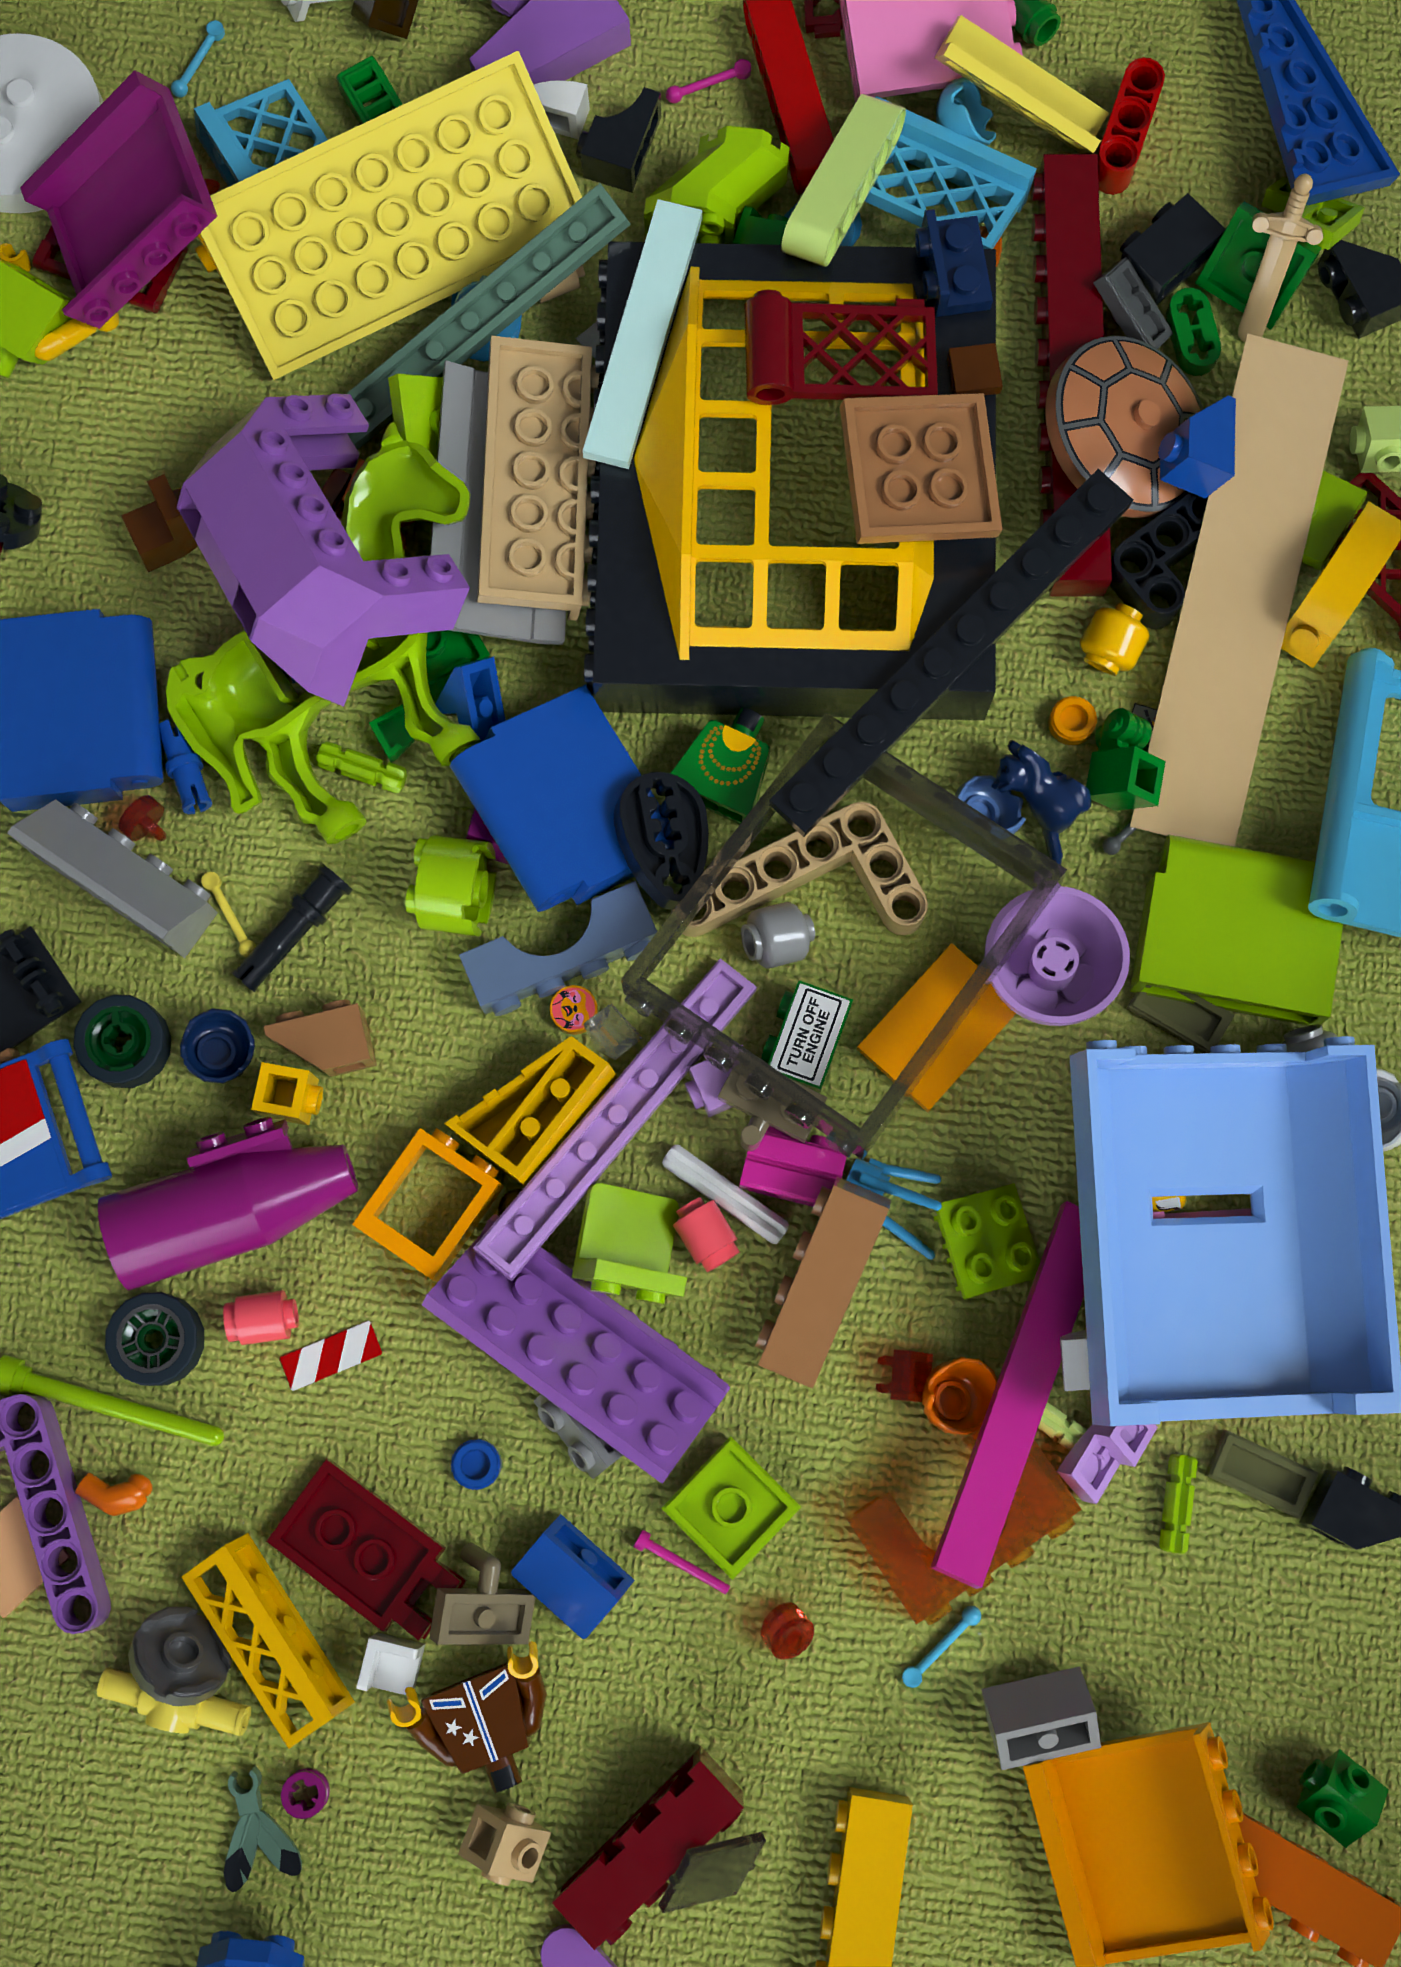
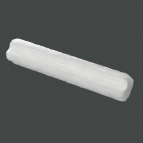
M675 1144L665 1155L662 1164L667 1170L708 1199L714 1200L719 1207L770 1243L777 1244L787 1232L789 1224L786 1220L680 1145Z

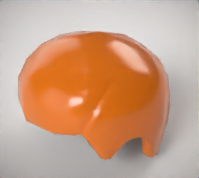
M958 1357L939 1364L926 1378L922 1392L924 1413L929 1422L946 1434L968 1435L980 1429L998 1381L994 1370L980 1359Z

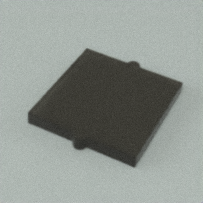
M762 1832L688 1849L677 1871L668 1879L670 1884L658 1904L662 1913L736 1895L748 1872L755 1868L754 1862L766 1842Z

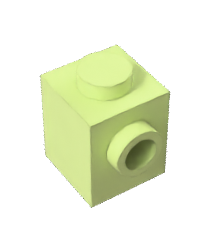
M1401 406L1363 407L1358 426L1352 427L1349 438L1350 451L1352 454H1357L1361 473L1401 472Z

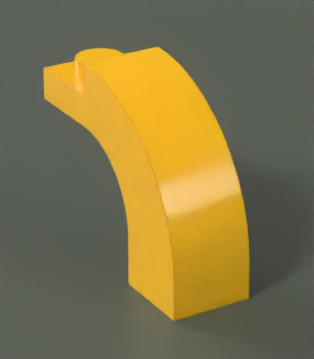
M1368 501L1288 621L1281 647L1282 650L1314 668L1350 618L1401 540V520Z

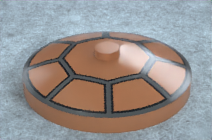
M1107 336L1094 339L1068 356L1060 364L1051 379L1046 397L1045 416L1048 437L1053 452L1062 470L1074 486L1078 489L1099 468L1134 499L1130 508L1122 515L1130 518L1157 516L1190 493L1160 480V458L1158 456L1159 446L1163 438L1168 433L1173 432L1189 417L1203 410L1194 387L1182 370L1155 347L1143 341L1124 336Z

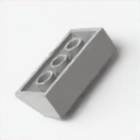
M55 799L14 824L7 832L9 836L36 858L183 958L188 955L218 913L207 902L211 897L207 891L187 879L184 885H181L169 877L173 869L151 853L144 860L131 850L136 844L116 829L112 828L106 834L95 827L94 824L98 818L77 803H74L69 809Z

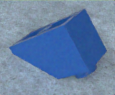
M1229 395L1189 417L1173 432L1168 433L1163 438L1158 451L1161 481L1202 498H1207L1235 476L1236 398Z

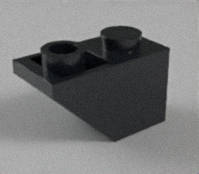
M1343 240L1337 242L1329 250H1324L1317 263L1319 277L1323 285L1332 290L1339 303V311L1346 325L1352 326L1358 339L1401 320V263L1398 258Z
M1344 1466L1342 1472L1325 1470L1299 1523L1342 1547L1359 1550L1401 1537V1495L1389 1491L1385 1497L1369 1488L1372 1483L1370 1478Z

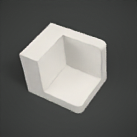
M378 1632L369 1637L357 1689L368 1691L373 1687L406 1695L405 1689L407 1687L415 1689L425 1644Z

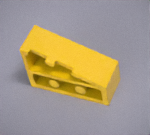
M572 1036L521 1070L522 1074L499 1090L494 1088L482 1097L484 1100L461 1116L455 1115L444 1123L459 1138L524 1187L618 1078L607 1061Z

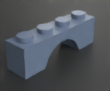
M634 881L591 899V917L585 933L577 943L561 953L549 956L531 955L517 949L502 936L459 954V957L484 1014L494 1012L495 1016H501L521 1007L520 1000L538 993L539 998H544L555 994L560 989L566 987L565 981L582 975L585 980L601 975L609 970L608 963L622 957H626L627 961L644 957L653 951L651 945L658 943L659 939L653 920L637 883Z

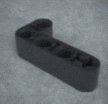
M1193 493L1187 494L1124 540L1116 548L1112 556V581L1110 587L1125 605L1136 609L1143 615L1140 622L1147 628L1162 629L1168 626L1183 604L1185 597L1184 588L1170 568L1196 550L1203 520L1196 517L1192 510L1201 509L1205 511L1208 497L1202 498ZM1156 536H1169L1174 540L1176 546H1164L1158 541ZM1120 562H1134L1138 565L1140 572H1127L1123 569ZM1155 595L1163 597L1167 600L1169 608L1161 609L1152 604L1149 597Z

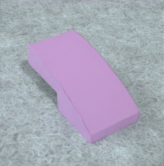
M1156 1424L1129 1426L1091 1425L1065 1457L1056 1472L1082 1501L1097 1504L1119 1465L1135 1467L1158 1427Z

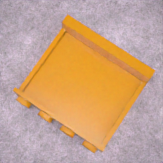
M1210 1722L1101 1742V1748L1023 1766L1076 1967H1105L1106 1964L1244 1943H1251L1254 1952L1261 1951L1270 1935L1269 1931L1273 1930L1274 1927L1271 1907L1265 1896L1259 1897L1254 1876L1258 1875L1256 1854L1251 1843H1244L1239 1822L1243 1821L1241 1801L1235 1789L1229 1790L1224 1769L1228 1768L1226 1748L1220 1736L1214 1737Z

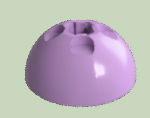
M1049 886L1027 891L1011 900L1001 909L993 920L987 935L985 964L988 977L995 992L1016 1014L1042 1025L1068 1026L1096 1016L1113 1002L1121 991L1128 975L1130 950L1127 936L1121 923L1104 903L1092 895L1074 888ZM1045 969L1048 973L1054 974V976L1048 975L1042 970Z

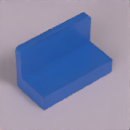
M562 1514L542 1533L511 1571L512 1576L582 1639H586L635 1581Z

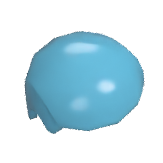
M964 77L955 79L946 85L937 102V124L986 146L996 139L995 132L986 131V125L993 117V112L981 105V95L977 86Z

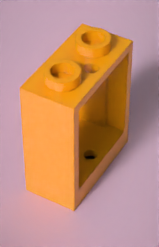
M419 1128L352 1225L431 1280L438 1282L504 1186L495 1179L499 1170L477 1155L470 1162L455 1151L460 1144L438 1128L434 1130L432 1135ZM426 1148L482 1185L434 1256L378 1218Z

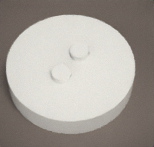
M21 33L0 35V212L30 213L43 210L25 202L20 187L104 102L92 75L83 62L63 45L41 36Z

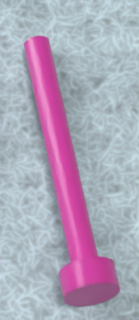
M642 1529L633 1545L635 1549L642 1552L646 1548L723 1594H727L730 1585L650 1540L651 1534Z

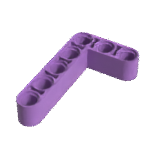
M19 1394L1 1399L0 1452L5 1450L53 1618L57 1626L66 1633L79 1634L95 1629L102 1625L109 1617L111 1600L81 1497L75 1494L77 1484L55 1409L48 1399L39 1395ZM28 1403L35 1411V1421L28 1430H24L18 1422V1413ZM39 1451L44 1452L49 1459L48 1471L41 1478L34 1474L31 1465L33 1457ZM53 1498L58 1500L63 1507L62 1520L56 1526L48 1522L45 1514L46 1506ZM65 1547H70L77 1555L78 1563L76 1569L71 1574L66 1573L59 1565V1554ZM79 1595L86 1597L92 1606V1613L87 1622L76 1618L73 1611L74 1601Z

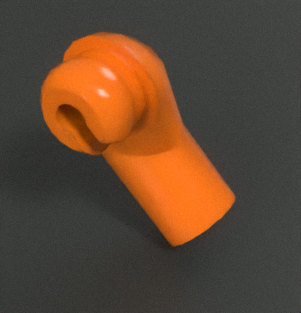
M88 1473L79 1483L75 1494L104 1513L118 1516L139 1510L146 1504V1497L151 1494L153 1488L151 1481L142 1474H133L129 1477L128 1482L110 1486L92 1473Z

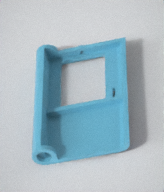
M1364 648L1359 652L1353 653L1347 660L1308 909L1315 916L1325 920L1401 938V811L1378 806L1371 799L1385 700L1387 698L1401 700V670L1394 669L1395 663L1393 659L1382 650Z

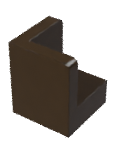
M354 0L351 15L368 27L408 39L418 0Z

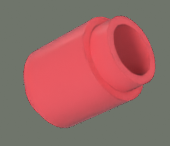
M698 1197L676 1211L680 1220L675 1222L673 1227L696 1265L701 1263L707 1273L740 1253L734 1243L738 1238L714 1200L705 1204L702 1198Z
M284 1290L237 1296L235 1302L224 1304V1328L229 1342L239 1341L241 1345L289 1339L291 1329L298 1328L299 1326L296 1300L294 1298L287 1299Z

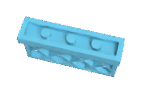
M290 79L215 110L210 102L194 108L196 136L228 187L268 169L253 164L251 156L254 148L276 154L274 165L282 162L284 157L291 158L304 152V150L288 146L293 132L312 137L315 142L314 146L328 140ZM285 97L293 107L290 118L267 112L269 104ZM240 116L255 121L250 135L232 130L227 122ZM263 123L286 129L281 144L258 137Z
M878 96L875 97V98H878V99L887 101V100L882 99V98H880V97H878ZM906 109L901 135L886 164L893 163L897 173L878 176L865 202L919 227H922L924 212L928 206L944 204L948 215L936 216L937 221L977 216L978 222L984 223L989 232L986 238L981 237L983 249H993L1016 212L1020 213L1026 204L1037 168L964 135L957 134L949 128ZM904 161L921 169L908 171ZM945 180H948L956 185H959L962 188L949 190ZM933 181L937 192L919 194L915 184ZM904 186L908 196L896 198L888 194L885 188ZM985 198L1002 206L989 208ZM973 199L978 210L960 213L955 202Z

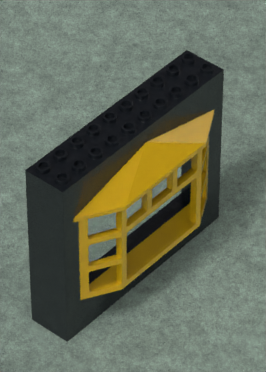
M610 241L608 243L607 260L599 259L598 280L599 288H601V302L597 303L599 345H596L595 368L596 373H599L598 388L594 389V411L645 242ZM695 243L630 467L626 469L596 461L595 475H591V504H594L593 519H590L589 546L593 550L592 564H588V592H591L590 608H587L586 637H589V652H594V654L585 653L584 679L587 682V688L592 696L595 697L602 712L737 715L739 709L744 707L757 712L761 716L851 718L996 572V537L899 542L897 548L771 546L769 544L771 405H761L751 401L703 400L700 397L702 348L745 347V330L704 329L702 327L703 299L749 300L758 291L770 289L779 291L782 296L787 297L790 301H828L829 304H843V302L894 303L896 298L924 299V307H934L933 299L926 300L924 296L922 276L923 271H927L925 257L919 258L917 256L916 247L839 246L831 262L825 267L783 253L781 245ZM984 249L993 297L991 310L940 317L935 315L938 395L953 394L947 358L949 348L996 343V249ZM902 322L898 334L913 348L923 338V323ZM829 328V331L804 332L819 344L832 330ZM880 332L851 333L866 346ZM838 337L826 349L851 348ZM886 338L873 349L899 351ZM924 348L919 352V354H920L923 358H924ZM909 361L900 370V379L908 387H925V374ZM996 394L985 395L984 397L996 477ZM703 417L755 419L757 422L756 470L752 473L700 471L698 469L700 419ZM699 490L754 491V543L752 545L698 544L696 538ZM698 562L751 563L753 565L751 626L696 625L695 583L696 564ZM771 563L822 564L825 566L824 625L822 628H772L767 625L768 566ZM843 565L897 567L896 626L893 630L841 629L839 627L840 573ZM996 643L921 719L985 720L996 692Z

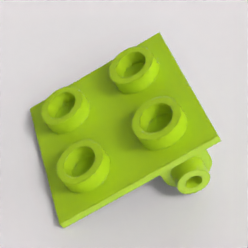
M1015 1183L941 1203L942 1208L936 1211L937 1215L933 1219L934 1222L938 1221L943 1240L946 1242L942 1245V1248L949 1251L950 1258L946 1260L947 1264H953L952 1269L958 1285L955 1287L956 1292L961 1291L964 1300L1035 1278L1040 1261Z

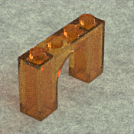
M980 1429L966 1435L973 1446ZM1034 1440L983 1587L975 1589L930 1568L936 1551L929 1548L920 1539L888 1491H884L845 1519L912 1621L917 1625L922 1620H925L928 1625H931L946 1616L953 1609L949 1602L966 1591L969 1597L989 1586L994 1581L990 1573L1007 1562L1009 1567L1013 1568L1028 1559L1035 1552L1031 1545L1048 1534L1050 1539L1053 1540L1071 1529L1076 1524L1072 1516L1082 1509Z

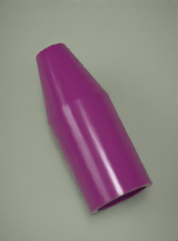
M264 1117L243 1126L244 1133L226 1138L224 1132H217L196 1141L197 1148H193L186 1158L189 1169L101 1196L98 1199L100 1230L108 1257L119 1281L127 1290H132L271 1245L359 1190L354 1167L345 1145L293 1148L287 1132L289 1127L286 1119L273 1123L271 1117Z

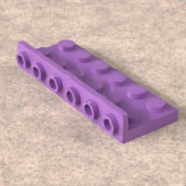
M493 1214L487 1221L481 1235L428 1292L422 1306L663 1484L730 1390V1386L711 1369L704 1367L679 1349L673 1341L664 1338L641 1321L632 1311L625 1309L604 1293L591 1291L592 1282L571 1278L573 1270L562 1263L554 1254L547 1252L542 1247L538 1249L511 1282L473 1250L476 1243L499 1218L498 1215Z

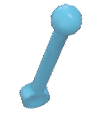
M214 20L207 24L206 31L208 35L181 78L171 83V92L175 97L182 98L187 95V84L214 41H219L225 36V30L221 22Z
M976 1606L964 1608L962 1619L915 1667L909 1666L904 1669L902 1679L906 1686L910 1688L919 1686L922 1682V1674L968 1626H975L980 1622L982 1615Z

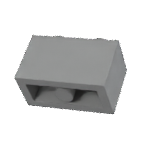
M1080 1666L982 1689L987 1723L1001 1770L1101 1748L1096 1710Z

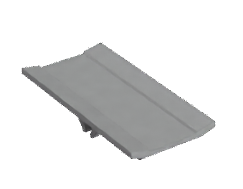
M445 360L437 461L462 480L470 492V505L463 521L452 525L432 522L429 556L450 554L470 587L454 629L450 631L536 644L563 645L566 625L565 610L477 602L488 372L478 371L472 367Z

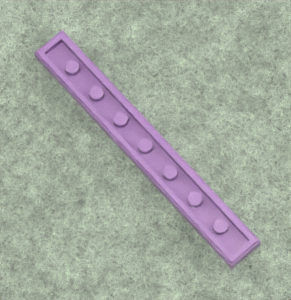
M720 958L476 1243L473 1250L512 1282L587 1193L588 1188L598 1180L689 1072V1067L694 1066L753 996L757 987Z

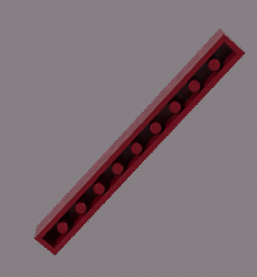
M1044 154L1040 170L1035 173L1030 189L1031 201H1038L1039 213L1033 214L1032 241L1039 242L1040 255H1035L1033 260V282L1040 283L1041 296H1036L1034 302V324L1042 325V338H1037L1035 345V365L1043 366V381L1037 382L1036 406L1037 409H1044V423H1039L1037 447L1038 451H1045L1046 465L1040 466L1038 488L1039 494H1046L1047 509H1041L1040 527L1077 490L1057 461L1048 437L1045 407L1051 379L1060 364L1068 356L1086 343L1104 337L1103 301L1093 284L1102 275L1098 154ZM1110 528L1049 589V597H1104L1112 581Z

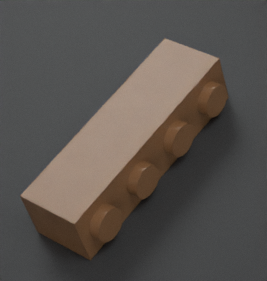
M839 1177L836 1178L832 1189L822 1186L811 1212L820 1217L813 1234L803 1231L792 1257L801 1261L794 1279L786 1275L784 1276L774 1303L782 1306L775 1323L766 1319L755 1347L764 1350L758 1363L759 1366L813 1389L890 1209L891 1199Z

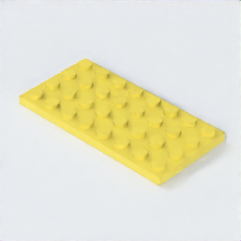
M516 51L210 195L218 217L200 234L272 379L275 380L461 291L468 284L479 281L481 276L490 275L580 200L582 195L519 51Z

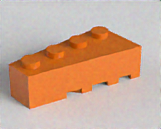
M1243 1812V1821L1239 1822L1244 1843H1251L1256 1854L1258 1875L1254 1876L1259 1897L1265 1896L1270 1907L1273 1906L1289 1915L1291 1919L1288 1926L1302 1936L1317 1943L1320 1935L1339 1945L1340 1948L1336 1955L1354 1967H1369L1370 1964L1374 1967H1384L1401 1932V1903L1388 1895L1384 1897L1378 1894L1377 1890L1367 1885L1364 1881L1339 1868L1337 1870L1317 1854L1293 1841L1286 1840L1275 1830Z

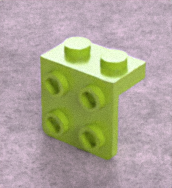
M592 1184L587 1191L571 1278L592 1282L590 1290L599 1293L620 1295L621 1288L637 1291L635 1299L649 1303L664 1305L666 1296L684 1297L687 1277L668 1273L675 1235L673 1224L677 1222L678 1218L676 1211L679 1209L677 1201L609 1184Z

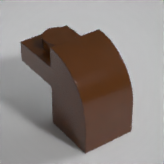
M165 474L147 481L155 499L154 502L121 515L148 572L178 560L198 547L177 509L181 487L172 490Z

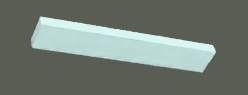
M657 200L586 437L583 458L626 469L630 467L703 219L701 209Z

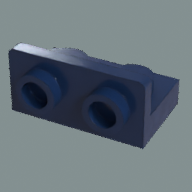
M935 209L925 210L922 227L915 229V247L917 256L919 258L925 257L927 271H923L922 276L923 291L926 300L933 299L936 317L991 310L993 297L978 217L970 216L937 221Z

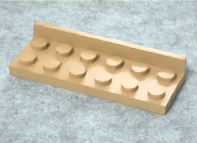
M491 335L478 571V603L568 611L567 620L577 621L582 606L589 607L591 592H588V578H583L584 563L591 562L593 548L589 546V535L585 534L586 520L593 518L594 504H591V492H587V477L594 475L596 461L583 458V448L594 414V407H590V393H594V389L598 388L599 373H596L595 365H592V347Z

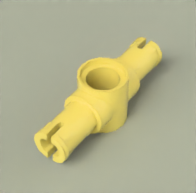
M110 1667L103 1671L97 1687V1697L136 1707L139 1714L146 1716L145 1723L147 1725L168 1732L189 1733L190 1728L197 1730L200 1726H205L242 1736L247 1729L251 1716V1706L215 1696L196 1705L172 1706L156 1701L140 1689L131 1673Z

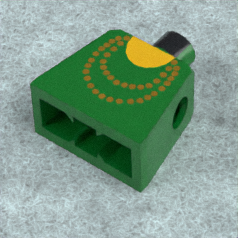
M742 707L739 709L731 727L716 720H710L670 774L679 776L690 783L701 796L707 810L749 828L769 762L770 746L756 739L765 719L757 712Z

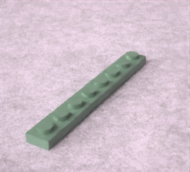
M601 183L346 393L352 396L369 424L367 432L347 433L357 450L394 421L388 377L395 374L443 377L445 360L463 364L491 340V335H498L631 225Z

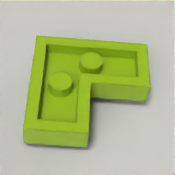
M1282 177L1267 188L1261 206L1273 210L1274 213L1284 212L1291 192L1289 180ZM1337 198L1305 206L1302 218L1322 228L1323 240L1317 246L1321 247V250H1329L1359 225L1365 207Z

